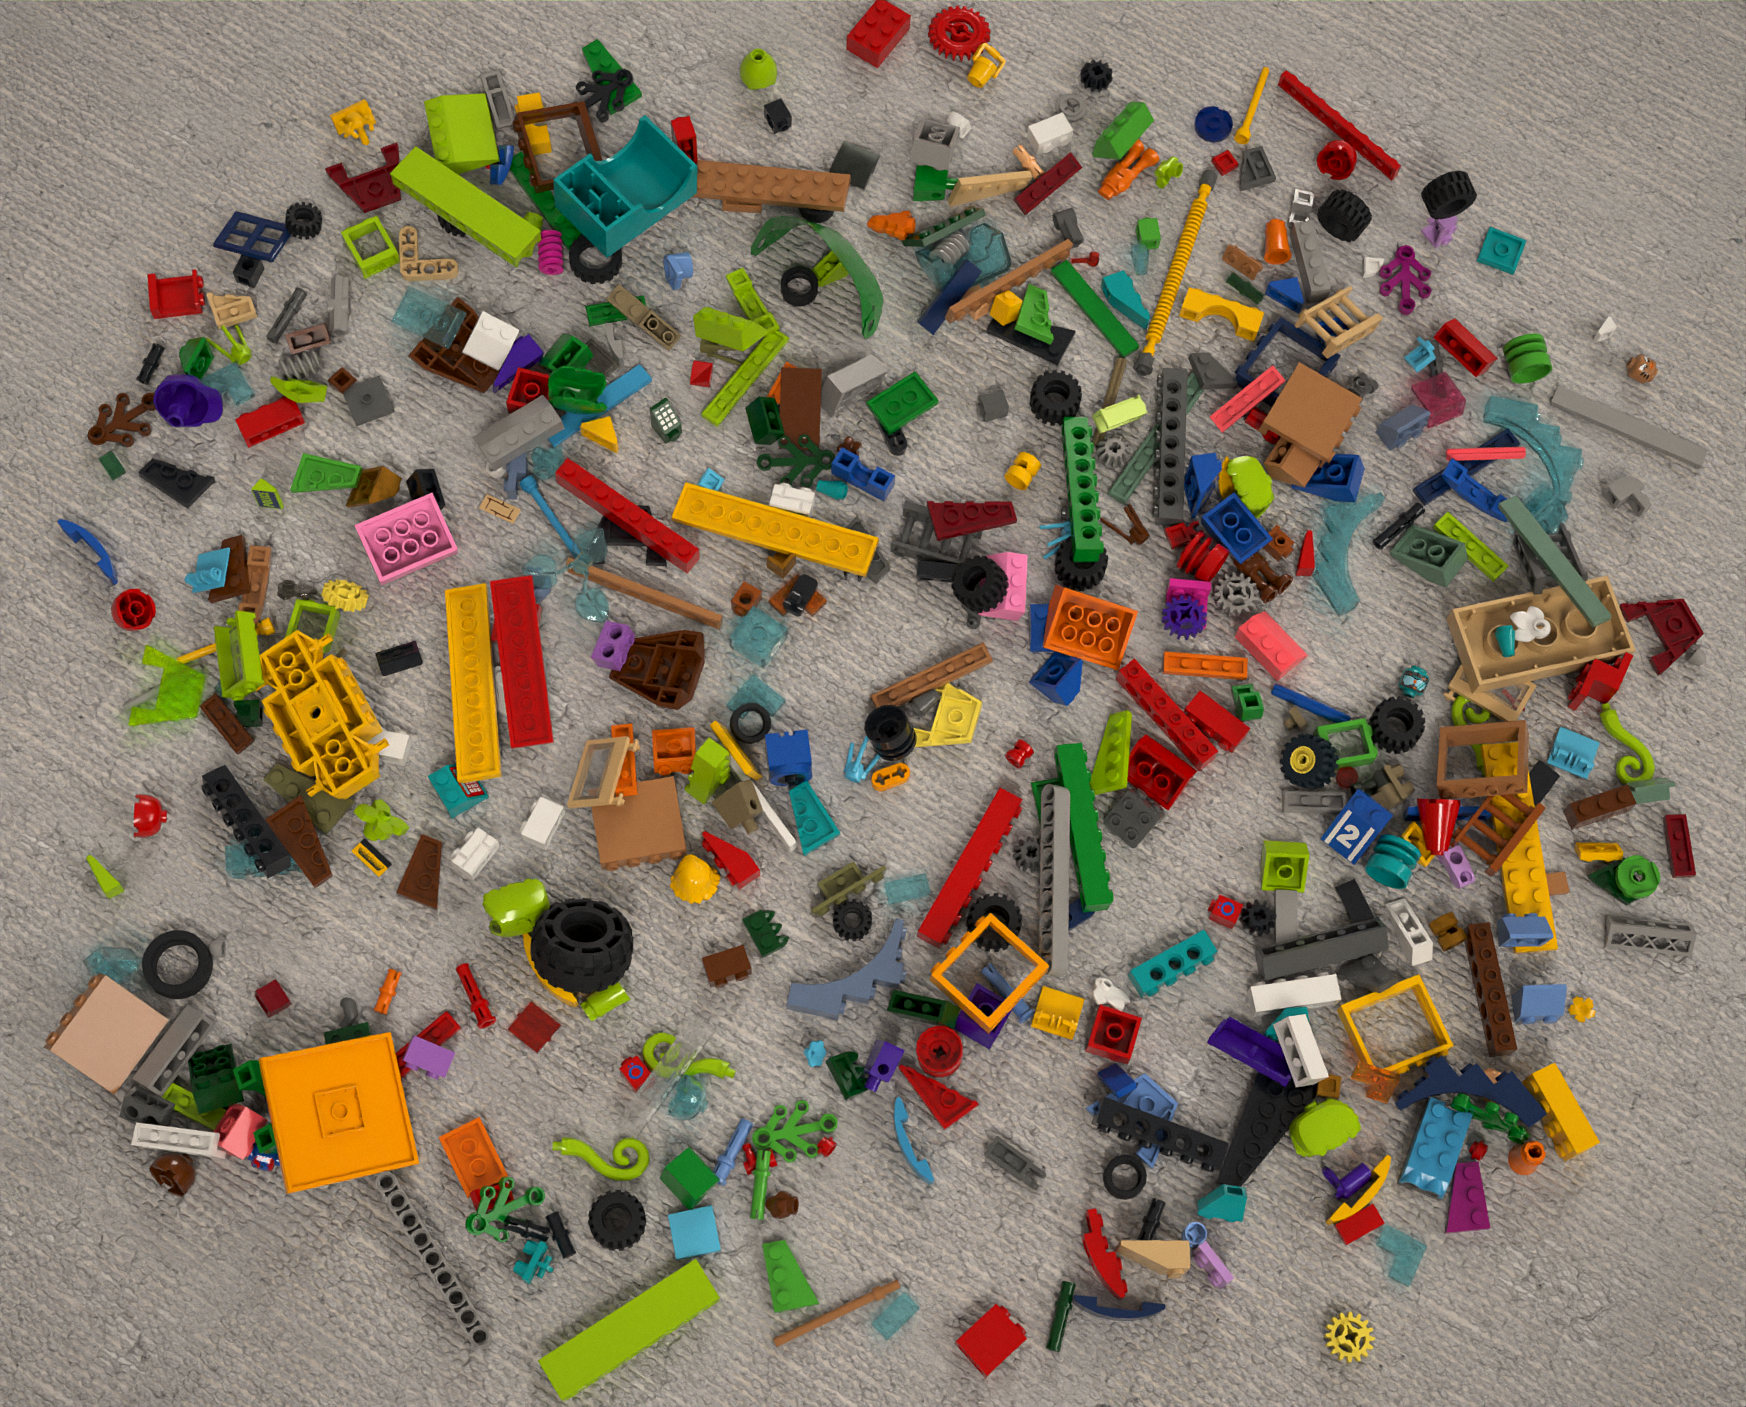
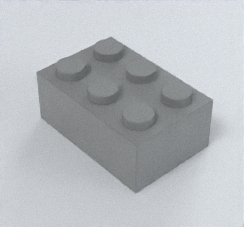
M922 118L913 141L909 161L919 166H932L940 171L948 170L956 149L960 127Z

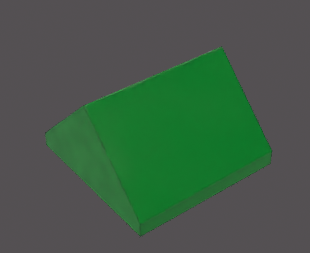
M690 1147L665 1166L660 1180L688 1210H692L720 1180Z

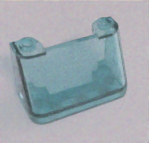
M986 223L974 227L970 232L972 244L970 245V251L956 262L954 266L951 263H943L940 258H929V254L932 251L929 248L917 251L915 255L919 265L939 292L963 261L968 259L982 271L971 287L1009 270L1011 258L1003 232Z

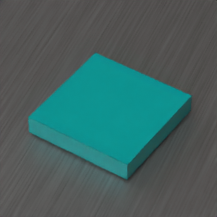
M1489 227L1476 261L1513 275L1527 240Z

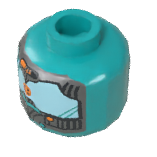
M1417 666L1404 669L1398 683L1399 688L1403 690L1402 694L1409 698L1423 695L1429 682V677L1426 675L1427 671Z

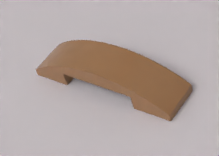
M250 545L247 559L250 593L243 595L242 603L239 602L238 611L255 613L256 618L253 621L255 625H258L267 594L271 565V547Z

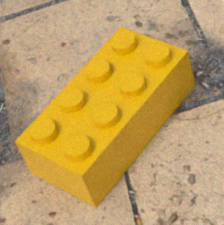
M1556 1063L1532 1073L1522 1081V1084L1547 1113L1541 1119L1544 1124V1132L1552 1139L1557 1155L1563 1158L1564 1162L1590 1150L1600 1143Z

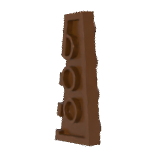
M301 795L265 819L314 888H317L333 876Z

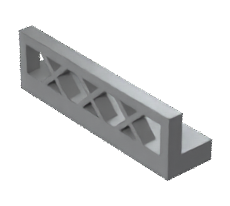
M1606 915L1605 924L1608 930L1604 943L1605 947L1692 957L1697 936L1692 924ZM1613 932L1623 933L1625 938L1619 942L1612 941ZM1638 935H1643L1647 939L1641 944H1634L1632 941ZM1660 937L1666 938L1668 941L1662 947L1655 946L1653 943ZM1681 940H1687V950L1677 949L1675 944Z

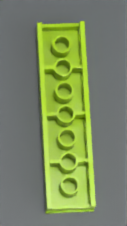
M416 146L390 173L393 185L516 268L529 250L537 242L541 241V230Z
M695 1259L542 1357L538 1362L560 1399L566 1402L718 1303L720 1297Z

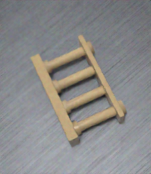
M1351 286L1344 290L1339 289L1333 296L1308 310H1302L1298 315V321L1294 325L1296 328H1299L1307 323L1326 342L1325 345L1327 347L1322 354L1327 359L1374 332L1383 320V317L1378 313L1372 317L1366 316L1348 298L1353 289ZM1342 303L1361 323H1355L1337 305ZM1331 310L1349 330H1343L1326 312ZM1319 317L1338 336L1331 337L1314 318Z

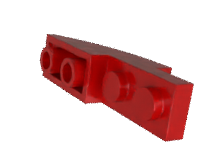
M1096 1208L1089 1209L1085 1213L1089 1233L1083 1234L1081 1237L1084 1250L1101 1283L1117 1300H1123L1128 1290L1125 1279H1121L1120 1270H1122L1121 1259L1116 1257L1115 1251L1106 1253L1108 1241L1106 1236H1102L1101 1227H1103L1102 1216L1097 1214Z

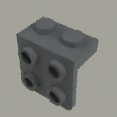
M1135 787L1129 789L1104 818V824L1131 848H1136L1152 828L1166 817L1163 813L1164 809L1156 802L1152 803L1147 799L1148 795L1140 788L1136 789Z

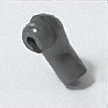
M962 604L961 607L968 613L967 626L970 629L978 628L981 622V615H978L976 611H971Z
M345 997L340 1001V1007H343L345 1014L338 1025L341 1028L352 1026L358 1017L356 1002L352 998Z

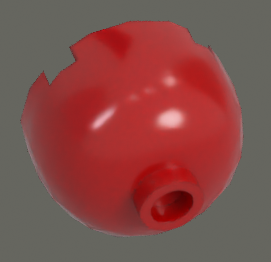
M1343 140L1328 142L1320 150L1317 157V166L1320 172L1332 175L1330 178L1333 180L1348 178L1354 171L1357 163L1355 149L1351 144Z
M128 589L117 595L111 606L114 622L120 628L127 631H139L150 626L152 619L156 615V607L149 594L146 595L140 589Z
M136 794L135 798L139 799V803L135 802L134 827L138 829V833H134V837H151L160 831L162 823L167 822V810H163L158 798L152 795Z

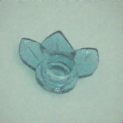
M537 446L531 456L534 463V475L540 480H547L555 476V472L565 461L563 460L561 446L551 448L546 452ZM542 469L548 470L545 473L540 472Z

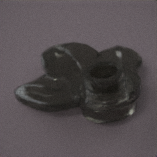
M284 580L278 584L277 596L283 600H288L292 597L309 600L310 594H317L315 588L297 585L292 580Z

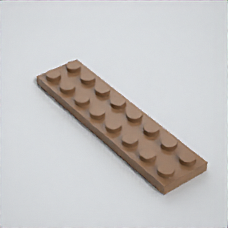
M698 160L696 164L698 166L697 194L692 197L839 212L845 211L851 182L850 174Z

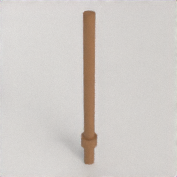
M896 1279L882 1287L880 1285L871 1289V1292L773 1338L776 1347L874 1300H882L885 1298V1295L901 1288L899 1282Z

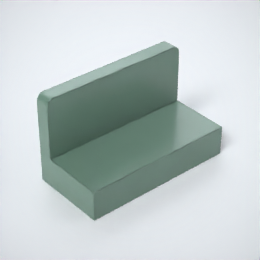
M1664 777L1625 783V785L1629 786L1636 803L1641 804L1670 800L1669 787H1675V782Z

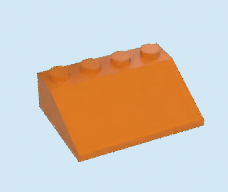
M1055 584L1048 607L1043 647L1119 670L1138 611Z

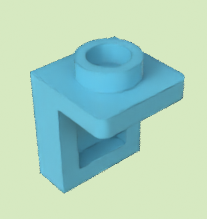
M1420 336L1417 338L1419 346L1404 357L1405 361L1417 373L1436 359L1433 353L1434 346L1429 340L1424 341Z

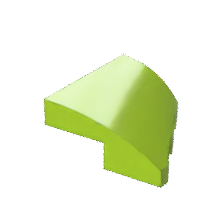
M271 376L270 382L292 401L297 403L325 401L327 386L311 380L288 378V381Z

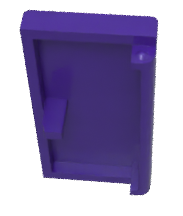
M1230 1016L1227 1020L1223 1019L1207 1041L1209 1045L1218 1048L1284 1087L1292 1079L1281 1045Z

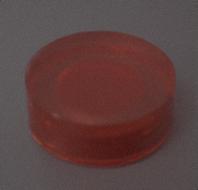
M1350 766L1340 768L1336 774V782L1342 788H1350V785L1358 780L1357 771Z

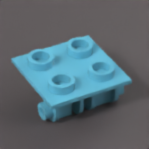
M230 548L198 554L196 572L188 573L185 576V582L193 586L192 593L224 587Z
M1560 727L1547 764L1587 779L1589 772L1594 767L1595 763L1593 761L1600 742Z

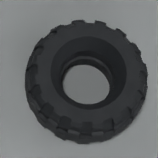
M591 898L566 899L565 902H557L551 905L536 920L531 937V961H534V968L540 977L548 980V984L555 988L559 987L563 991L570 993L581 992V994H590L592 991L600 992L608 989L609 985L613 986L619 982L624 976L625 971L629 969L632 960L634 937L632 936V929L627 919L615 907L611 908L607 903L593 901Z

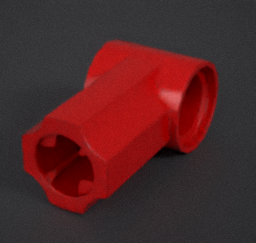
M1255 407L1249 413L1245 423L1258 431L1267 414ZM1270 430L1267 431L1266 435L1262 434L1263 438L1271 444H1276L1280 439L1279 435Z

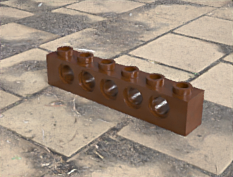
M1490 922L1469 924L1464 929L1468 937L1464 942L1489 1057L1511 1055L1517 1050V1044Z

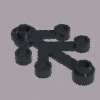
M620 69L615 74L602 73L599 70L592 73V79L596 84H601L604 81L611 82L607 86L586 84L583 81L576 85V90L580 95H585L588 92L595 93L584 101L586 109L601 100L599 110L596 112V117L601 123L609 119L607 109L611 93L617 89L616 98L612 101L614 110L620 112L625 108L623 102L625 89L633 83V75L626 69Z

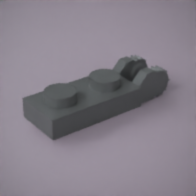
M996 1136L984 1153L985 1157L1033 1190H1037L1039 1186L1034 1180L1025 1175L1030 1169L1037 1177L1042 1179L1046 1177V1173L1034 1165L1032 1160L998 1136Z

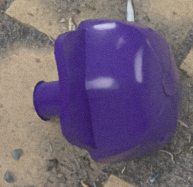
M168 375L155 390L153 397L155 408L160 416L172 427H198L203 423L219 420L223 414L221 394L216 389L205 386L194 375Z

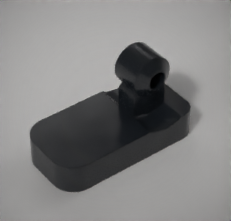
M806 574L799 576L783 602V609L796 617L801 616L818 589L817 580Z

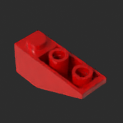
M706 831L702 833L703 841L701 844L707 853L711 851L714 855L713 861L719 869L723 868L727 873L725 877L731 886L736 885L740 890L760 876V869L747 852Z

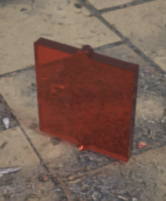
M530 1002L522 1013L517 1014L518 1018L508 1028V1031L538 1054L547 1042H551V1037L561 1025L533 1002Z

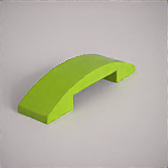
M742 267L725 275L747 319L767 329L768 333L766 335L779 330L778 323L771 312L768 313L752 287V281Z

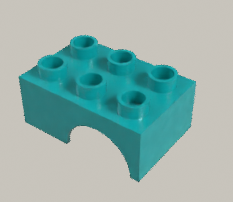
M644 115L639 119L637 129L630 141L614 156L603 161H595L590 153L553 179L555 207L608 258L697 194L698 166Z

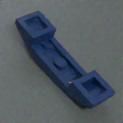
M1074 1295L1072 1298V1303L1083 1311L1114 1321L1142 1320L1157 1315L1165 1309V1304L1142 1302L1139 1311L1098 1307L1097 1297Z

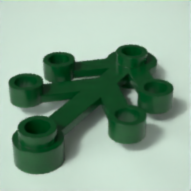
M801 435L798 439L799 446L807 448L815 455L807 457L790 442L787 436H781L778 439V446L781 449H786L794 457L772 458L768 454H761L757 458V467L761 471H769L772 467L795 466L780 481L781 484L783 480L788 479L792 486L795 478L807 465H815L808 475H804L801 478V485L805 488H810L813 480L822 470L831 469L832 462L836 456L830 450L819 449L811 442L809 436ZM806 438L808 443L803 445L801 439ZM785 439L788 441V444L783 446L780 444V441ZM827 457L830 459V462L825 464L822 462V459ZM766 460L769 462V465L763 467L761 462ZM805 478L810 479L811 483L805 485L803 483V480Z

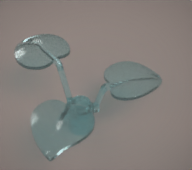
M603 528L591 529L580 534L573 542V551L577 557L573 562H570L560 570L556 571L555 561L547 555L534 556L522 566L524 576L532 575L534 586L543 589L555 586L557 583L556 575L563 573L569 568H573L578 574H584V594L579 595L575 601L576 611L586 620L600 623L606 622L609 614L606 596L597 588L587 592L588 569L592 563L595 564L603 561L607 555V544Z

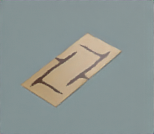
M488 494L479 509L514 524L521 509Z

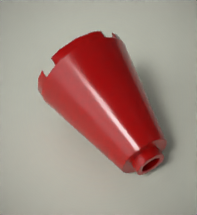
M1417 798L1425 848L1430 851V855H1443L1444 851H1448L1461 800Z

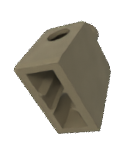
M751 779L737 783L712 801L713 806L731 829L743 826L748 835L759 829L754 818L761 814L763 809Z

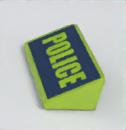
M260 479L251 488L258 506L274 509L284 508L277 489L264 479Z

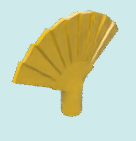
M1228 456L1225 457L1222 463V471L1219 473L1218 480L1220 495L1223 500L1235 491L1231 479L1232 476H1229L1226 471L1229 463Z

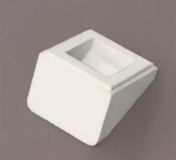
M1610 316L1597 332L1593 343L1603 341L1613 335L1617 327Z

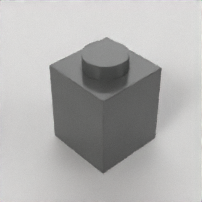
M1003 390L980 395L979 403L976 404L979 416L982 415L984 422L1008 415L1009 405Z

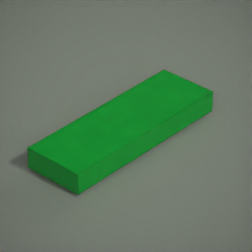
M644 295L635 297L646 306ZM609 302L585 306L589 327L628 320Z

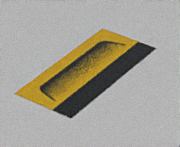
M365 838L352 850L378 877L392 865Z

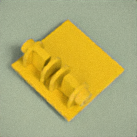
M1043 986L1031 1027L1073 1040L1085 999Z

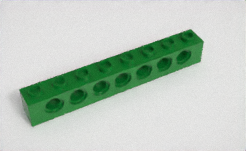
M1063 417L1061 433L1073 562H1098L1100 553L1104 552V542L1100 541L1102 524H1098V520H1100V507L1096 506L1099 500V492L1095 491L1097 474H1093L1095 458L1091 456L1094 451V443L1090 441L1092 425H1088V417Z

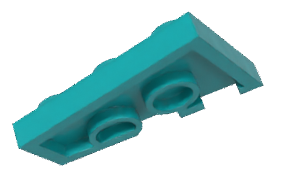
M807 780L789 790L804 856L841 835Z

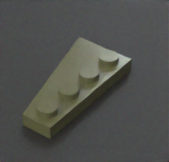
M278 763L263 779L289 803L301 795L312 823L325 834L332 830L355 803L350 798L345 800L333 797L324 790L310 797L306 789L316 784V782Z

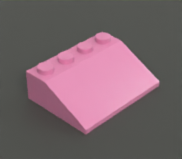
M433 493L354 525L381 586L458 554V548Z

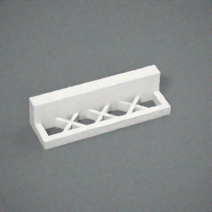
M136 1122L131 1143L133 1146L225 1159L226 1152L217 1150L220 1138L219 1133Z

